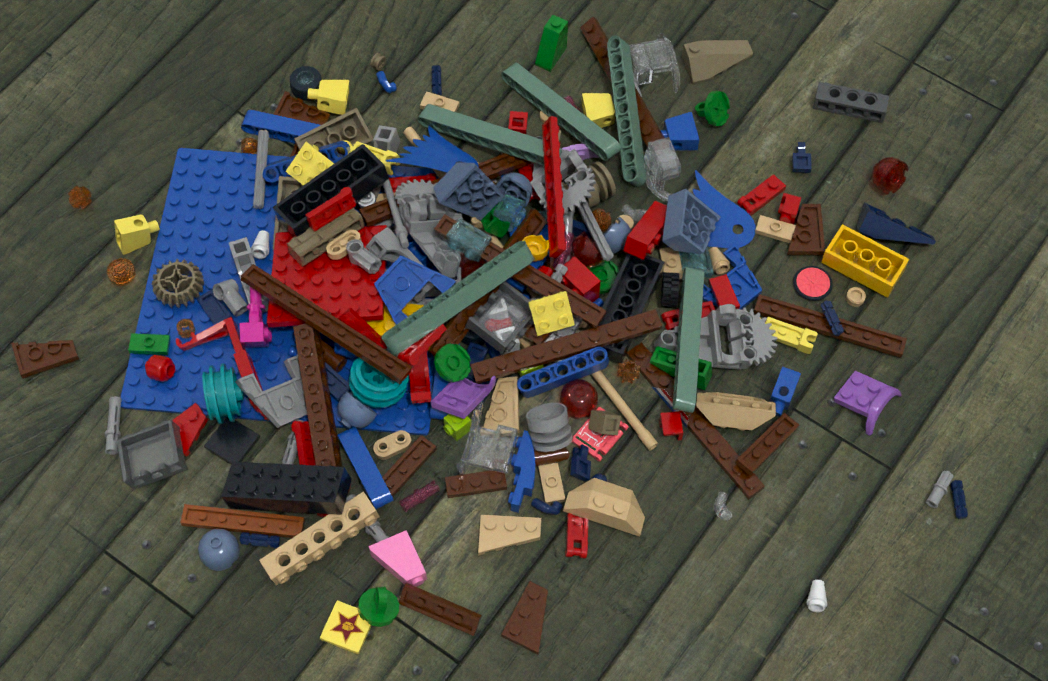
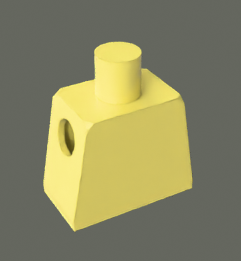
M321 80L319 89L308 88L307 98L317 100V108L319 110L343 115L346 113L349 80Z
M582 93L581 104L583 114L601 128L615 123V105L611 94Z
M144 215L114 220L116 242L123 255L150 244V233L160 230L156 220L147 223Z

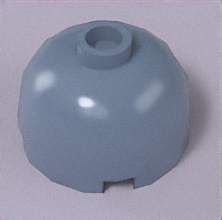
M515 172L505 174L496 184L504 194V197L499 201L503 207L509 210L514 208L521 210L529 203L532 196V185L524 175Z
M620 216L616 219L618 223H612L603 234L613 254L624 250L627 236L631 232L629 225Z
M348 391L343 394L338 402L337 409L342 417L341 422L348 428L351 426L364 428L373 422L377 416L375 411L368 405L361 403Z
M216 528L202 536L198 545V553L201 562L211 570L222 571L230 568L232 563L239 558L240 547L238 540L230 531Z

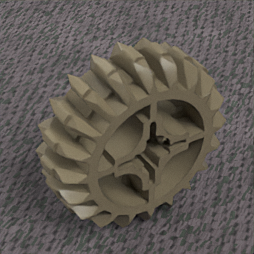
M176 259L174 263L169 260L168 265L162 264V269H157V274L153 275L152 287L154 294L159 301H162L164 305L169 304L171 308L175 304L178 308H180L181 304L187 307V302L194 303V297L198 298L200 296L199 292H203L204 280L202 272L192 262L187 263L185 259L182 262Z

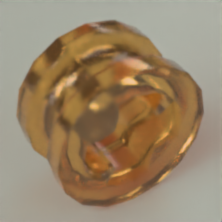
M242 139L241 151L243 153L254 154L257 152L258 143L256 139Z
M182 319L177 323V331L182 338L191 337V332L195 333L194 324L190 319ZM187 326H189V328H190L189 330H188V329H185V330L183 331V329H182L183 327L186 328Z

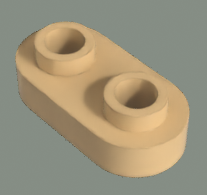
M348 230L335 238L326 247L328 256L334 260L348 254L346 249L347 243L354 239L362 241L360 233L356 230Z
M400 430L379 439L373 447L375 456L380 460H386L408 450L411 446V436L408 432ZM399 438H404L403 441H398ZM381 446L387 447L384 450L380 449Z

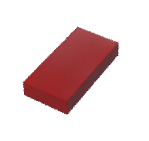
M727 274L709 279L708 283L718 307L732 304L736 309L740 308Z

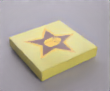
M337 600L320 636V640L359 655L372 625L360 617L358 608Z

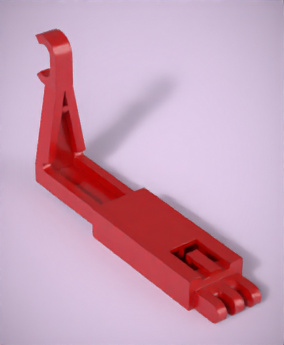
M232 317L196 335L191 332V341L182 344L180 339L176 338L177 346L185 351L200 344L230 335L236 352L233 355L241 378L253 373L263 391L253 360L245 347L240 343V332ZM249 398L250 404L256 409L257 413L260 412L265 420H269Z

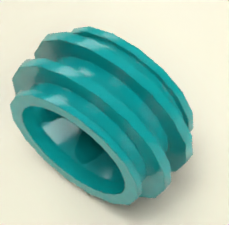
M358 357L350 369L349 388L354 397L363 404L371 407H388L396 404L403 398L409 378L407 376L399 384L394 380H390L388 376Z
M223 363L220 366V371L216 372L215 367L211 365L209 366V373L203 372L202 374L204 397L210 420L217 418L218 423L223 424L224 416H228L230 422H235V414L238 416L242 414L241 400H244L243 391L235 382L237 381L235 370L233 367H230L228 370L226 364Z

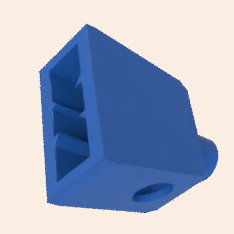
M692 112L664 121V128L661 132L670 146L669 150H698L699 136Z
M783 366L770 402L776 404L775 416H781L783 409L788 410L801 373Z

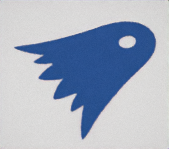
M428 126L430 137L423 135L426 141L413 139L417 147H403L412 154L402 153L399 155L404 156V158L385 160L387 162L416 165L443 172H448L456 162L475 163L479 166L472 156L451 144L430 126Z
M695 170L696 180L701 191L693 189L694 195L721 217L715 223L716 228L709 236L710 241L707 247L730 248L733 244H736L740 248L749 244L755 236L756 230L753 218L744 209L718 192ZM734 225H741L743 232L735 234L732 230Z

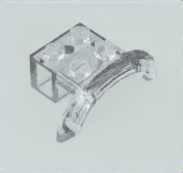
M659 33L657 40L629 45L632 69L635 78L639 81V85L652 83L654 73L672 70L673 89L677 93L680 87V72L670 39L663 33Z
M669 137L648 142L644 156L645 182L655 196L668 202V196L672 194L664 191L665 180L680 177L681 164Z
M480 402L473 410L466 446L456 468L460 475L465 474L469 465L508 474L518 440V431L516 428L499 424L497 430L480 427L483 414V402Z

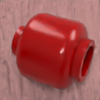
M153 355L146 362L145 370L150 379L165 382L173 377L175 365L169 357Z

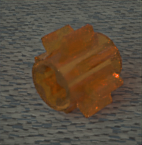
M76 185L68 193L70 196L69 203L75 208L81 207L84 209L92 202L90 199L91 192L84 186L79 188Z
M604 209L594 210L592 213L601 231L607 230L612 220L610 212L605 213Z
M626 358L623 364H618L617 376L622 377V382L627 381L632 384L635 378L639 379L641 366L636 365L635 359L632 361Z

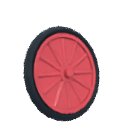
M818 266L803 267L797 271L793 278L796 292L807 300L817 301L824 299L831 293L833 287L832 278L829 273Z

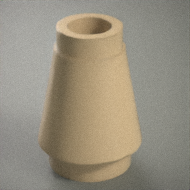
M718 247L710 248L708 254L712 270L718 275L725 274L730 269V262Z

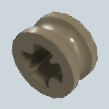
M376 53L371 59L370 66L376 67V70L380 71L384 67L387 58L381 56L380 53Z

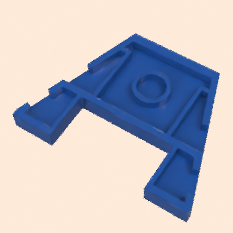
M733 244L723 252V255L734 267L727 273V276L740 304L739 309L742 310L762 293V288L746 265V260L741 256L738 246ZM704 284L703 300L706 302L712 301L713 305L718 307L711 288Z
M400 256L374 284L397 325L408 317L402 310L428 282H431L443 293L454 286L456 281L404 256Z

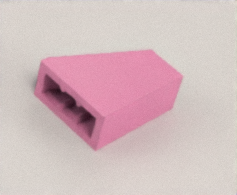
M407 530L369 546L372 558L404 585L408 583L417 587L427 580L425 569Z

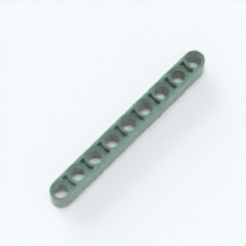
M612 36L607 42L618 138L621 146L620 154L623 177L627 182L640 187L646 181V170L630 46L619 36Z
M514 63L501 73L506 84L548 117H557L559 126L604 161L609 160L621 150V146L615 138L520 64Z
M427 104L417 118V121L426 128L430 126L435 131L544 166L542 139L432 104Z
M519 241L385 332L382 335V340L391 354L401 353L529 265L534 260V256L526 242Z
M685 267L681 284L672 409L693 413L697 393L704 270Z

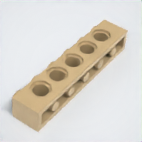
M363 491L345 503L342 515L328 514L259 561L275 585L283 584L294 573L305 570L308 564L323 558L329 550L338 548L347 538L356 536L359 530L365 526L373 525L380 516ZM360 514L357 520H351L353 515ZM337 526H343L340 531L334 532V529ZM320 537H325L322 543H317ZM303 548H308L305 554L300 555V551ZM290 559V563L287 566H282L285 560Z

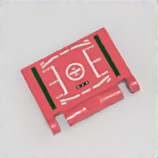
M598 407V408H597V410L605 411V410L602 409L601 407ZM589 418L573 436L572 443L581 448V444L589 448L588 454L600 462L603 458L598 452L600 451L603 455H606L624 433L620 429L618 430V435L600 434L590 430ZM620 421L619 427L626 431L629 426Z

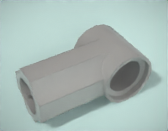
M354 239L347 243L346 249L352 264L359 265L369 274H375L379 271L382 265L381 260L363 246L362 241Z
M229 279L213 286L214 296L218 300H223L236 317L247 311L248 305L238 293L239 288L235 280Z

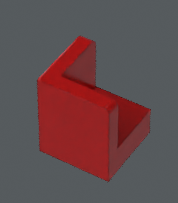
M680 411L660 413L659 425L663 430V435H677V440H682L683 427Z

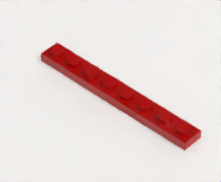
M550 116L542 125L549 256L557 258L565 251L566 241L564 236V207L562 203L563 191L561 187L562 174L560 171L559 126L557 117Z

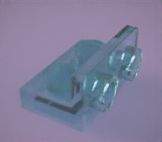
M505 194L495 208L493 216L501 221L510 222L508 231L512 233L514 228H518L521 219L525 218L527 209H525L526 201Z
M461 218L457 220L447 233V244L451 249L459 250L464 253L465 257L470 260L474 259L477 262L480 261L482 252L492 240L491 236Z
M708 245L703 254L679 251L683 271L685 267L704 270V277L707 278L714 274Z

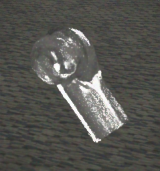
M625 204L621 211L625 215L630 216L635 222L643 217L647 209L633 210L628 204Z
M719 492L713 509L720 519L728 521L732 518V512L725 505L728 494Z

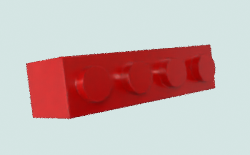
M657 201L653 202L627 236L623 251L643 260L648 254H652L655 245L659 244L663 236L667 205Z

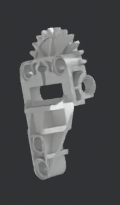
M541 136L535 137L543 140V137ZM561 149L562 153L560 155L562 180L565 179L564 181L569 187L566 190L561 183L565 215H567L569 209L572 213H575V207L582 209L580 203L587 204L588 202L585 198H592L589 192L595 191L593 187L596 184V181L593 179L595 175L591 173L593 170L591 167L587 168L575 149L571 151ZM534 163L533 180L530 183L541 199L539 203L544 205V209L547 210L545 168Z
M413 179V183L409 180L406 183L402 182L401 186L398 185L395 192V199H397V204H399L398 210L402 223L440 273L449 278L456 277L461 261V249L458 245L436 233L434 228L444 214L462 224V213H457V210L438 202L433 188L437 183L432 184L430 180L425 183L423 179H421V182H418L416 179Z
M732 304L719 306L716 311L712 310L708 316L701 318L699 358L712 362V367L741 370L749 368L753 362L756 366L760 364V361L764 364L766 359L769 360L772 357L770 354L773 355L775 353L773 348L777 347V344L774 343L777 337L772 335L776 331L769 329L772 326L771 323L765 324L766 317L760 319L759 312L754 315L753 309L747 312L746 308L742 310L736 309ZM678 326L674 327L673 330H664L654 343L655 349L659 346L677 351ZM719 326H726L727 337L728 341H730L728 345L729 355L724 354L721 350Z

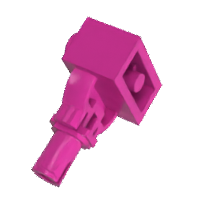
M250 287V304L247 306V310H250L249 323H240V343L245 348L269 347V342H272V331L263 322L262 310H265V305L262 304L261 293Z

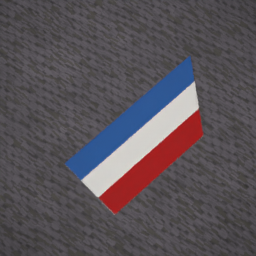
M652 387L672 412L679 411L672 409L673 399L665 389ZM680 411L681 421L687 428L689 418L683 411Z

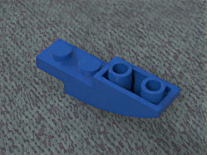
M524 430L522 437H518L516 448H519L518 453L513 454L511 466H514V473L516 474L513 484L516 488L514 492L511 491L508 503L511 504V511L519 513L523 496L532 497L535 481L534 448L531 437L526 430Z

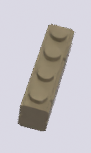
M352 208L315 232L309 227L306 232L292 238L287 243L291 256L303 267L326 252L327 245L348 230L359 231L365 227L362 216L357 210Z

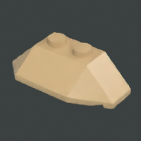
M698 392L696 397L697 408L712 425L721 428L730 427L739 430H754L775 417L776 404L774 402H768L756 397L720 392Z
M593 478L568 492L563 509L564 512L639 537L645 519L633 490L597 478Z

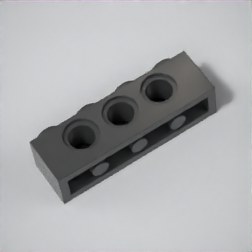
M819 82L813 109L883 123L887 112L889 96L827 82Z

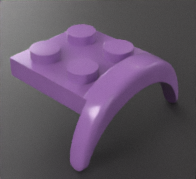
M854 371L835 395L834 402L867 417L866 434L870 436L873 434L876 421L885 405L894 396L901 397L902 394L897 388Z
M492 376L490 383L484 385L476 384L467 378L459 382H450L431 401L432 408L465 419L494 388L496 377Z

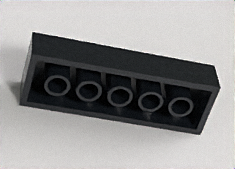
M362 144L272 208L278 221L293 237H298L310 227L305 214L338 195L341 189L350 187L353 192L352 197L357 202L388 180L389 176L385 165Z
M628 253L602 308L606 310V314L598 326L646 312L662 277L665 262L648 255L643 260ZM633 338L604 346L603 348L607 351L609 360L622 364Z
M232 462L221 497L230 509L342 515L352 479L345 467Z

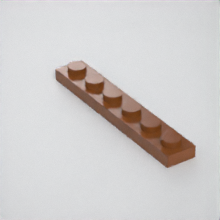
M184 504L180 523L182 526L218 528L233 532L293 538L303 532L305 518Z

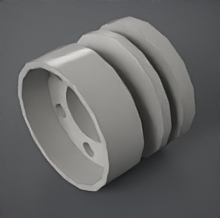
M545 403L527 412V425L531 431L530 437L535 450L541 452L556 451L568 446L572 442L573 435L571 433V426L568 423V411L564 404Z

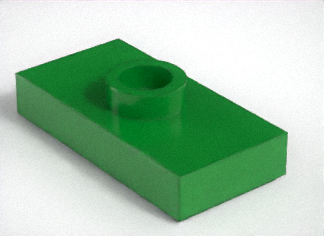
M131 333L128 351L132 354L168 355L171 337L170 335Z

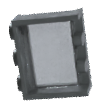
M504 281L500 284L497 292H493L489 296L487 303L478 308L476 315L468 319L465 328L471 329L499 351L501 355L506 350L510 352L516 344L515 340L518 337L521 339L528 330L526 327L534 323L528 305L530 300Z
M172 420L162 421L158 425L146 427L142 431L125 435L117 440L123 482L133 490L188 470L180 437V427Z

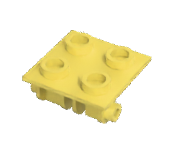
M306 141L286 172L299 183L305 185L334 163L320 153L316 145L312 146Z
M566 291L531 300L528 303L537 336L575 325Z

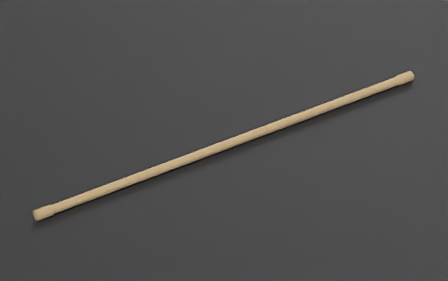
M412 127L406 128L403 134L413 146L417 147L413 139L421 140V138ZM432 169L439 178L446 175V172ZM479 228L487 240L501 248L504 247L495 235L486 232L484 228ZM525 289L532 298L539 296V294L531 289ZM601 371L592 373L591 375L629 422L647 449L651 451L657 447L658 442L642 425Z

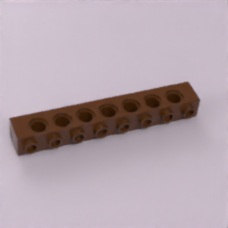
M307 323L294 326L316 466L342 467L320 332Z

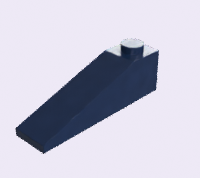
M864 202L856 226L860 234L868 238L871 236L875 239L935 244L936 240L928 233L914 226H909L908 228L902 220L898 218H893L892 220L886 215L885 211Z

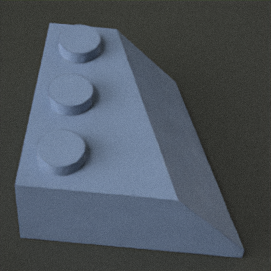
M457 162L433 187L440 204L471 217H476L478 220H482L504 197L502 191L475 163Z
M683 189L668 196L662 241L674 251L703 254L710 241L709 236L716 228L715 223L721 217L687 189Z

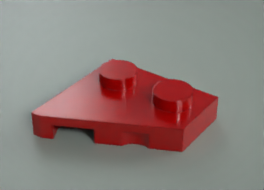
M194 403L172 420L180 427L183 453L186 457L190 454L189 449L194 440L197 441L200 431L209 420L197 403Z

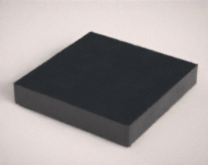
M227 416L224 423L218 427L204 447L229 464H232V462H242L260 439V435L236 420L235 422H230Z

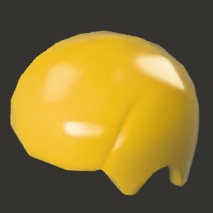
M530 235L522 240L526 242L534 256L533 262L543 260L547 256L549 240L546 241L542 235Z

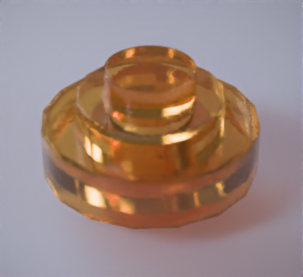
M119 258L109 264L106 273L113 284L125 285L133 280L136 271L130 260Z

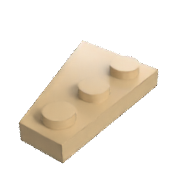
M518 377L498 378L489 411H487L484 426L480 431L481 436L520 433Z
M481 515L478 556L485 554V552L502 550L504 547L518 546L540 540L541 518Z

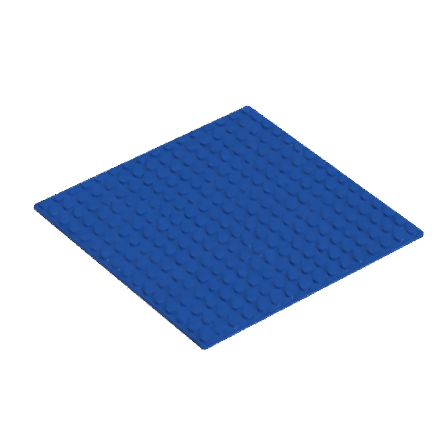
M190 148L178 149L135 332L137 334L170 335L168 355L161 356L172 359L175 365V373L173 377L165 382L150 379L146 374L145 364L153 354L131 353L120 397L122 399L121 408L181 414L194 403H197L205 415L209 416L203 390V372L209 373V366L211 365L215 367L216 372L220 371L221 364L225 363L228 370L230 367L234 368L237 380L241 378L233 355L236 352L230 335L200 344L185 351L177 346L176 338L180 339L182 344L189 342L192 339L191 332L196 335L212 327L213 323L195 297L194 303L187 302V307L184 304H181L180 308L176 304L172 308L169 304L164 305L154 294L152 281H154L153 275L157 274V269H162V264L168 265L169 260L174 263L176 259L180 262L185 259L187 263L192 262L202 272L204 285L202 286L203 292H199L200 296L212 290L215 284L233 279L238 284V293L248 305L229 242L247 237L251 248L259 231H267L269 233V254L263 259H258L254 256L253 258L257 267L272 275L276 217L272 207L277 204L279 180L265 182L264 207L262 209H255L253 201L257 154ZM267 155V165L287 157ZM290 163L285 164L286 168L290 166ZM391 165L393 175L388 176L389 178L436 173L428 168ZM268 169L270 175L276 176L274 169ZM382 185V188H381L379 194H380V193H385V189H384V186H383V185ZM356 202V206L354 207V209L359 212V209H361V207L359 206L358 202ZM408 233V242L410 243L415 241L413 237ZM429 259V269L439 272ZM386 261V269H388L393 264V262ZM425 297V299H435V298H436V297ZM221 300L237 324L240 332V323H249L250 310L236 317L226 303ZM267 311V312L262 313V317H263V322H264L265 325L268 327V325H267V315H268V311ZM294 326L269 327V330L272 331V342H269V347L245 348L253 360L263 391L292 379L284 361L291 358L288 355L289 348L292 346L296 348ZM320 332L321 340L334 349V341ZM427 351L432 401L436 371L434 364L435 356L430 351ZM345 357L347 363L338 372L348 383L350 369L358 357L355 359ZM408 375L409 381L403 398L396 404L388 407L369 406L377 413V416L368 426L356 429L390 433L403 430L412 435L426 436L430 430L431 402L412 403L410 376ZM243 392L244 400H241L242 414L241 416L235 414V419L271 422L270 420H265L260 412L257 413L256 409L250 404L248 396ZM330 395L336 428L350 429L341 422L342 417L337 409L338 401ZM308 415L300 418L299 420L309 422Z

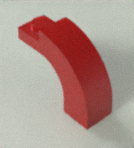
M426 352L419 357L417 365H410L412 367L409 374L412 403L431 402Z

